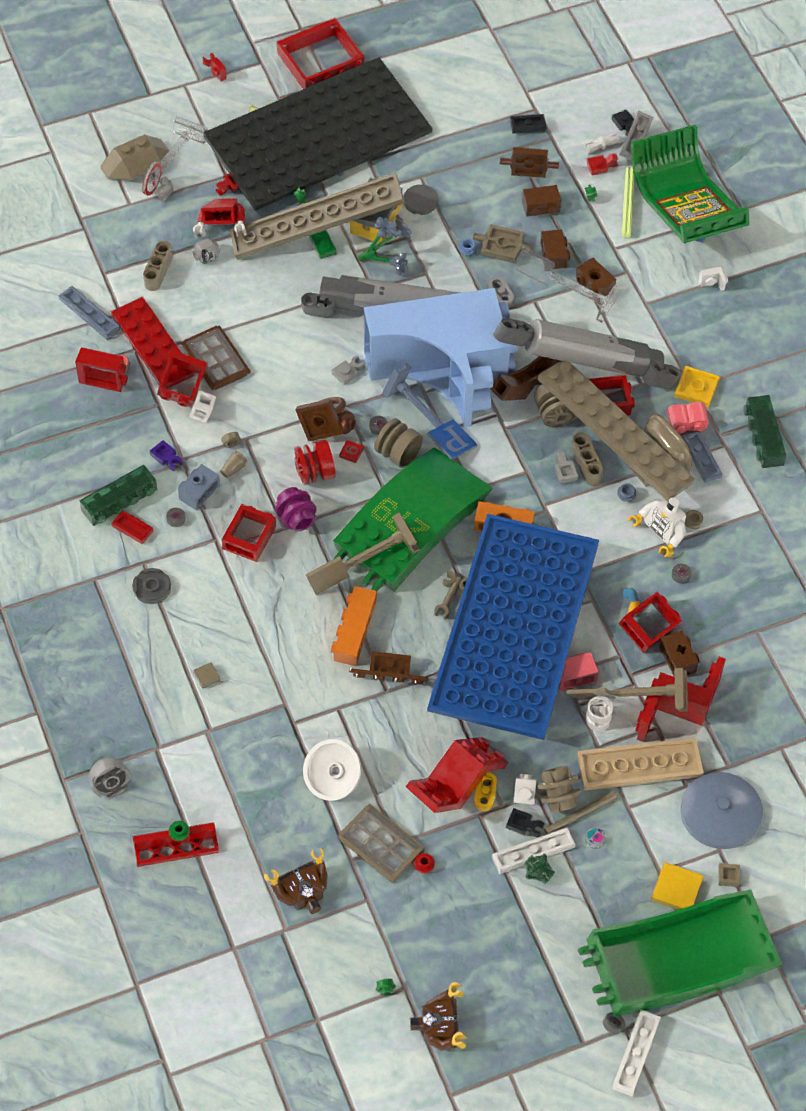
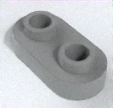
M492 277L488 282V289L495 288L498 302L506 300L508 307H511L514 303V294L508 284L501 277Z

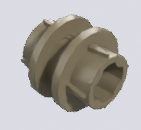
M568 766L551 768L541 773L542 782L538 784V789H546L547 795L541 798V802L548 803L551 812L565 811L578 806L577 796L581 794V789H573L572 783L577 781L578 777L577 775H571Z

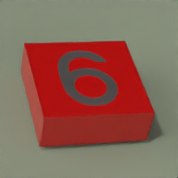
M346 440L339 453V458L357 463L364 450V446Z

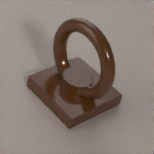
M330 397L296 407V413L308 442L343 433L344 430L338 418V415L346 407V401L343 398Z

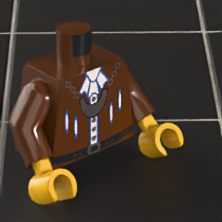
M319 848L321 852L319 857H315L314 851H311V857L316 860L315 864L313 861H310L279 876L276 870H271L273 873L272 879L267 874H264V879L272 883L271 888L279 901L288 906H294L296 910L307 907L310 914H315L321 910L318 901L323 898V892L327 888L328 879L325 862L322 861L324 851Z
M456 982L452 983L448 990L440 993L428 1001L426 1005L422 1006V1017L410 1018V1031L423 1030L424 1041L440 1051L453 1049L457 1046L461 1049L466 1047L465 1043L460 1042L467 1037L458 1030L456 999H453L454 996L462 997L464 992L460 990L456 992L457 988L462 986Z

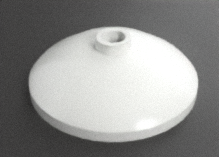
M330 739L318 743L309 751L304 762L303 775L305 783L309 790L321 799L335 801L345 798L353 792L361 777V762L357 752L352 746L340 740ZM339 768L340 772L336 775L335 769Z

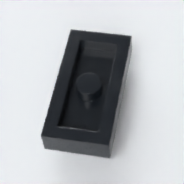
M544 114L510 116L512 134L546 131Z

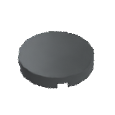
M414 185L404 193V206L413 214L420 213V215H426L437 207L438 195L430 186Z
M148 568L142 570L137 577L135 576L132 588L135 597L145 604H156L168 597L171 591V582L169 576L163 573L162 570Z

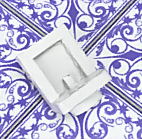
M520 774V777H516L514 803L534 805L536 779H533L532 775Z

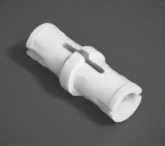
M615 132L608 136H599L593 141L584 143V148L587 153L599 149L604 150L610 145L618 144L620 139Z

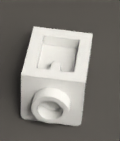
M721 267L700 271V287L718 284L720 291L725 290L728 278L726 273H723Z

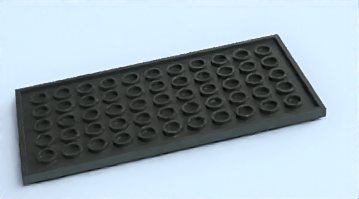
M378 57L203 132V137L256 211L294 194L298 187L300 190L306 189L432 133L433 128L381 58Z

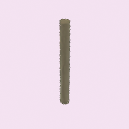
M615 792L609 793L544 828L545 833L549 834L558 831L617 799V795Z

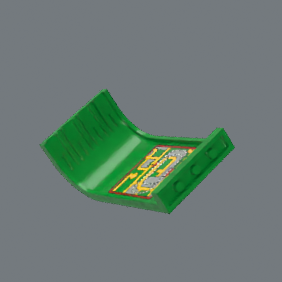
M695 125L631 142L633 171L643 198L684 244L749 226V209L747 207L739 209L708 177L700 158L698 129Z

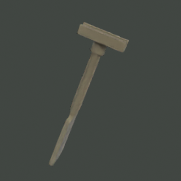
M400 513L393 516L398 531L388 539L352 557L345 563H343L339 556L307 573L306 577L315 594L317 595L349 578L347 569L360 564L395 544L398 545L404 541L413 554L420 551L416 540Z
M675 668V684H667L666 686L620 688L612 691L606 688L567 690V695L576 700H590L595 696H605L608 699L654 695L675 696V709L680 712L688 711L687 671H684L683 668Z

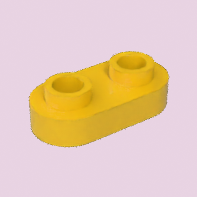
M491 772L486 773L475 789L474 806L479 811H489L494 805L497 778ZM484 800L487 804H482L481 801Z

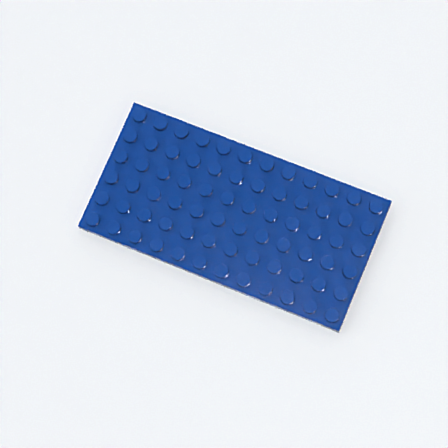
M487 514L427 712L541 740L545 739L598 549V539Z

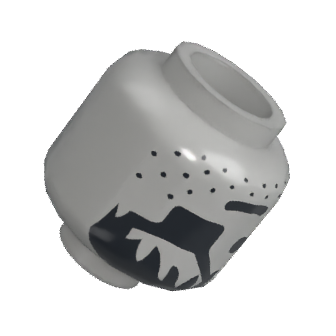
M207 238L197 242L192 253L196 261L199 260L202 264H207L218 258L220 248L215 240Z

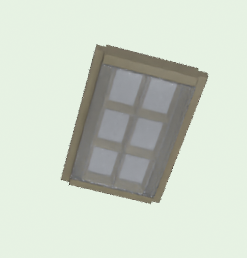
M370 803L337 836L338 840L391 883L396 881L414 862L415 858L425 850V847Z

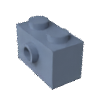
M201 464L191 472L190 477L186 481L180 483L178 487L179 500L197 511L220 486L219 475Z

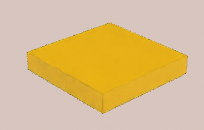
M685 366L674 397L692 403L702 402L705 403V407L709 408L720 376Z
M664 862L651 900L677 910L692 906L696 900L704 875Z

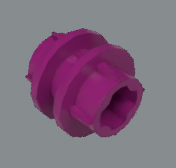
M290 487L278 495L275 512L281 517L283 526L300 532L307 530L314 524L317 511L316 505L311 501L307 491H302L297 487Z

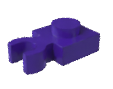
M164 440L150 450V455L162 466L168 463L169 469L172 471H176L174 463L183 465L182 458L176 456V450Z

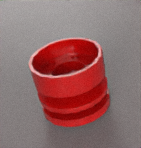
M327 440L314 442L312 452L309 446L305 444L303 446L304 454L300 446L294 448L295 467L303 485L309 484V476L312 483H316V474L318 473L323 481L336 477L333 456Z

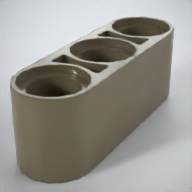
M160 241L156 244L143 272L144 285L149 291L159 289L172 261V248L168 241Z
M582 432L576 433L573 436L571 451L586 483L590 486H597L602 480L603 466L588 435Z

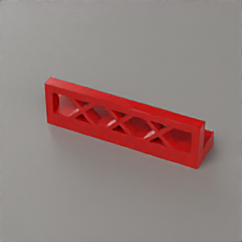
M215 823L189 826V835L183 841L173 840L169 835V830L133 836L137 867L219 853ZM177 828L175 831L181 832L183 829ZM213 839V848L205 849L200 846L204 840ZM186 843L194 846L190 852H184L180 848ZM163 847L173 849V852L168 856L159 853ZM149 850L153 853L150 859H140L141 851Z

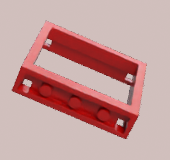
M336 18L276 41L277 54L302 89L364 64V55ZM335 36L351 59L306 77L290 56V53Z

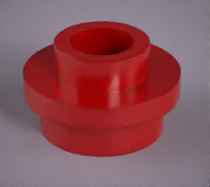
M427 853L419 854L414 860L415 869L422 874L431 872L435 866L434 858ZM425 860L428 862V864L423 865L421 864V861Z

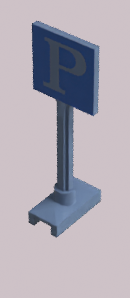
M407 363L403 365L401 371L397 368L393 370L382 394L388 398L398 392L403 393L434 425L435 429L429 431L427 435L450 460L477 446L475 441L454 419L443 424L411 391L409 385L405 382L411 370Z

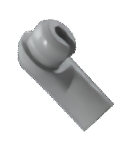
M165 176L159 181L162 192L158 195V198L162 202L173 192L172 182Z

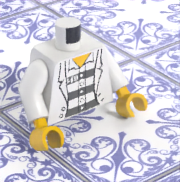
M670 498L669 501L658 499L649 502L639 511L638 515L629 516L627 521H631L635 518L636 523L632 525V527L641 524L643 517L645 518L644 522L668 545L662 546L659 549V554H664L667 550L665 558L673 556V548L678 546L686 534V515L679 508L680 502L676 498Z

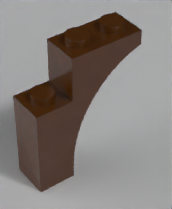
M538 356L531 363L515 372L499 375L490 390L502 401L527 399L535 385H542L538 380V376L561 360Z

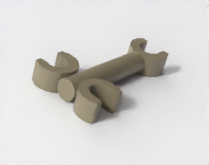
M452 571L447 572V577L451 578V580L443 579V585L451 588L442 605H437L434 609L435 616L440 611L444 612V620L449 616L448 608L458 589L463 593L464 585L467 581V578L456 577Z

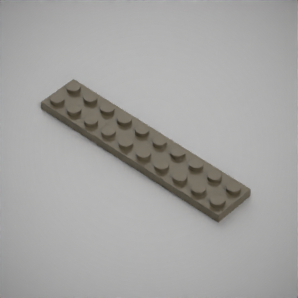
M393 173L244 224L246 229L245 236L243 231H240L238 236H236L235 229H230L236 259L238 260L403 204L404 199L397 174Z
M560 361L538 376V380L666 501L674 498L694 484L695 478L570 362Z

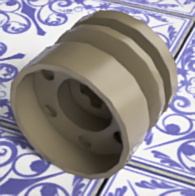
M543 384L534 392L536 405L546 426L561 427L577 418Z
M393 418L380 431L376 438L374 449L385 458L390 457V461L400 468H404L418 454L423 443V436L413 428L408 429V426L399 419Z

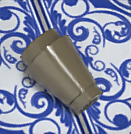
M239 451L232 453L220 470L221 474L229 478L246 466L247 459Z

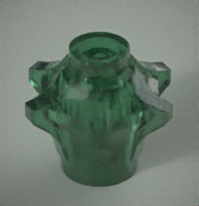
M545 853L535 857L530 855L524 863L527 866L525 878L528 880L534 879L546 884L555 873L549 865Z

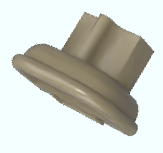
M658 414L651 415L644 428V432L690 473L692 456L684 439L664 417ZM625 462V464L639 478V480L645 485V487L649 486V484Z

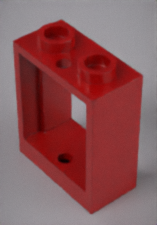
M83 347L80 348L75 360L78 382L121 392L123 386H126L128 381L123 356Z
M173 350L157 395L163 400H172L182 407L192 408L208 363ZM173 365L199 374L190 397L164 388Z
M626 375L588 379L599 390L622 388L625 402L614 404L627 416L631 415L632 408H635V400L630 395L632 387L631 382L627 381Z
M241 504L222 537V549L258 562L276 529V517L269 512L259 511L253 506ZM243 517L266 525L256 544L233 536Z
M657 591L626 614L619 622V625L638 648L645 653L657 644L661 637L667 636L678 628L682 620L679 613L670 607L667 599ZM651 605L657 609L670 625L653 639L645 633L634 619Z

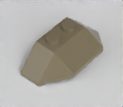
M144 134L113 148L100 168L108 180H132L150 172L157 163H160L162 166L169 154V149L161 139Z

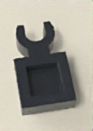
M625 109L613 114L611 120L620 131L625 129V135L627 136L634 118Z
M513 808L506 824V829L522 835L529 831L532 836L537 838L540 837L541 832L535 830V828H544L543 821H532L531 814Z

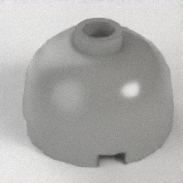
M113 757L103 758L96 762L89 774L91 788L98 797L102 795L112 798L120 795L127 789L128 781H131V775L126 765L121 760Z

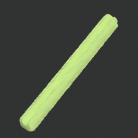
M627 167L625 172L622 221L623 238H630L632 232L635 180L633 167Z

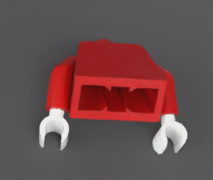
M237 198L213 199L201 207L197 220L198 224L193 227L196 237H198L199 233L204 237L206 231L203 225L237 223L234 227L236 236H238L240 231H243L245 236V209L238 203Z

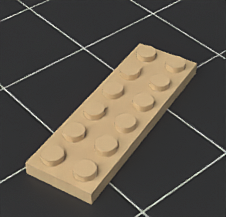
M696 738L577 751L584 791L697 778L704 775Z

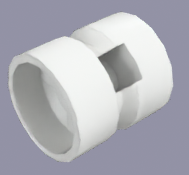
M595 696L588 702L585 721L591 730L600 732L608 729L610 726L614 708L610 699L605 696Z

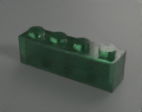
M770 395L748 397L747 403L744 405V415L748 416V429L753 434L752 444L757 448V461H760L762 468L784 466L786 452Z
M143 464L79 500L81 511L93 526L103 523L112 515L119 514L128 506L135 505L144 497L152 495L157 491V482Z

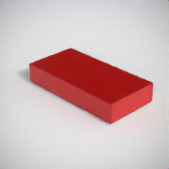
M124 510L111 523L113 528L141 544L154 531L153 527Z

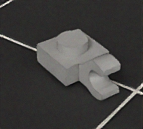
M564 451L556 452L557 457H555L557 464H555L554 470L559 484L578 480V474L573 461L567 462Z

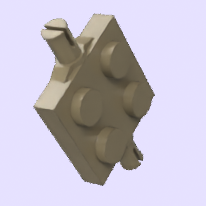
M490 224L489 230L485 235L478 233L473 235V240L483 242L481 255L515 263L521 251L532 252L533 246L523 244L524 232Z

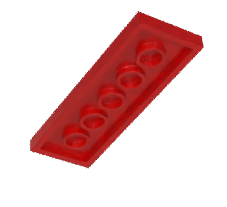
M141 297L112 310L111 315L156 382L160 385L172 351L182 352L146 300ZM173 365L164 388L168 389L194 377L195 372Z

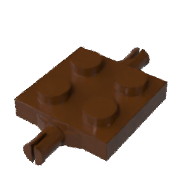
M513 147L511 158L500 157V165H510L511 175L546 178L548 168L559 169V162L549 161L548 150Z

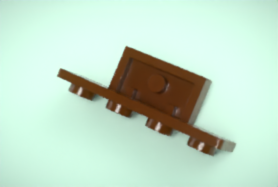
M372 651L370 670L349 668V672L353 673V677L365 678V675H373V679L376 680L392 677L394 682H404V679H410L413 684L424 685V681L429 679L426 676L409 675L411 655Z

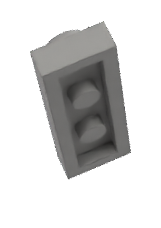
M638 110L620 156L632 161L631 142L646 138L654 117Z

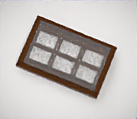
M216 325L181 342L189 356L208 363L203 378L212 391L244 378L251 373L220 325Z

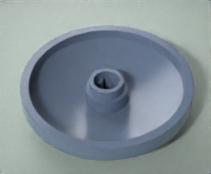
M725 772L708 773L696 778L686 788L680 808L683 824L691 836L700 843L716 849H732L747 843L757 833L763 815L762 803L756 790L741 777Z

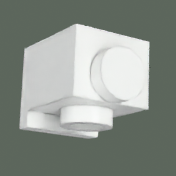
M199 390L189 417L207 423L216 396Z

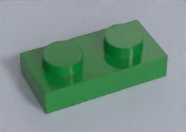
M327 230L309 235L319 259L336 254V248Z

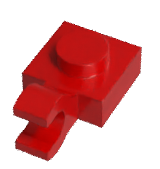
M210 53V60L202 57L203 64L211 67L210 69L214 77H217L220 82L226 80V67L217 57L215 58L213 53Z
M613 153L607 158H604V155L587 158L586 163L591 176L608 172L609 167L618 166V156L616 153Z
M227 174L223 177V181L216 184L218 189L215 191L221 196L228 189L234 192L239 190V187L230 174Z

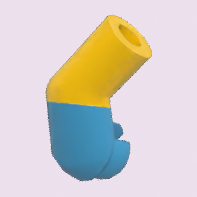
M624 589V598H629L630 600L629 613L640 605V601L635 589Z

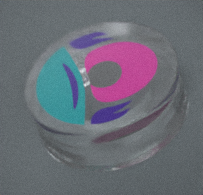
M599 827L588 829L585 842L589 847L598 849L605 844L606 834L603 829Z

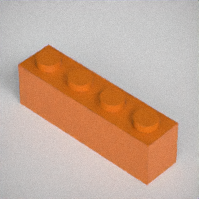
M354 586L353 592H349L347 597L348 607L343 610L341 617L343 623L338 625L336 632L338 639L337 642L333 641L331 653H334V661L357 666L377 602V591Z

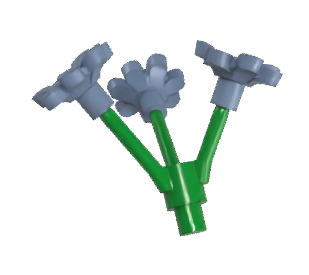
M378 217L375 223V228L379 229L377 237L362 254L358 255V259L360 262L365 259L367 261L371 259L387 262L390 265L396 266V274L401 275V273L405 272V266L408 264V260H406L407 254L400 253L397 259L378 257L376 250L399 235H403L406 239L411 238L410 234H412V231L407 229L408 226L406 223H403L401 217L396 219L395 223H389L387 218L383 220L382 217ZM384 235L387 236L386 239H384L376 245V243L379 241L381 237H383Z

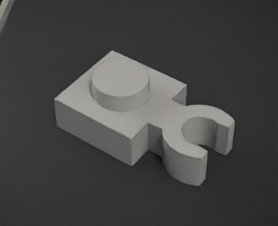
M354 356L350 363L345 360L332 369V375L345 385L358 376V371L365 368V362L357 364L359 356Z

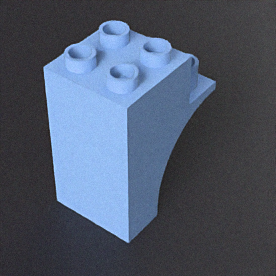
M495 288L364 307V355L370 381L390 378L395 368L401 371L403 365L407 363L411 370L406 379L421 382L441 392L457 409L464 428L471 427L473 411L491 409L490 393L492 391L490 388L493 387L497 377L501 374H509L516 371L513 353L518 352V346L499 342L493 335L502 318H510L507 302H498Z

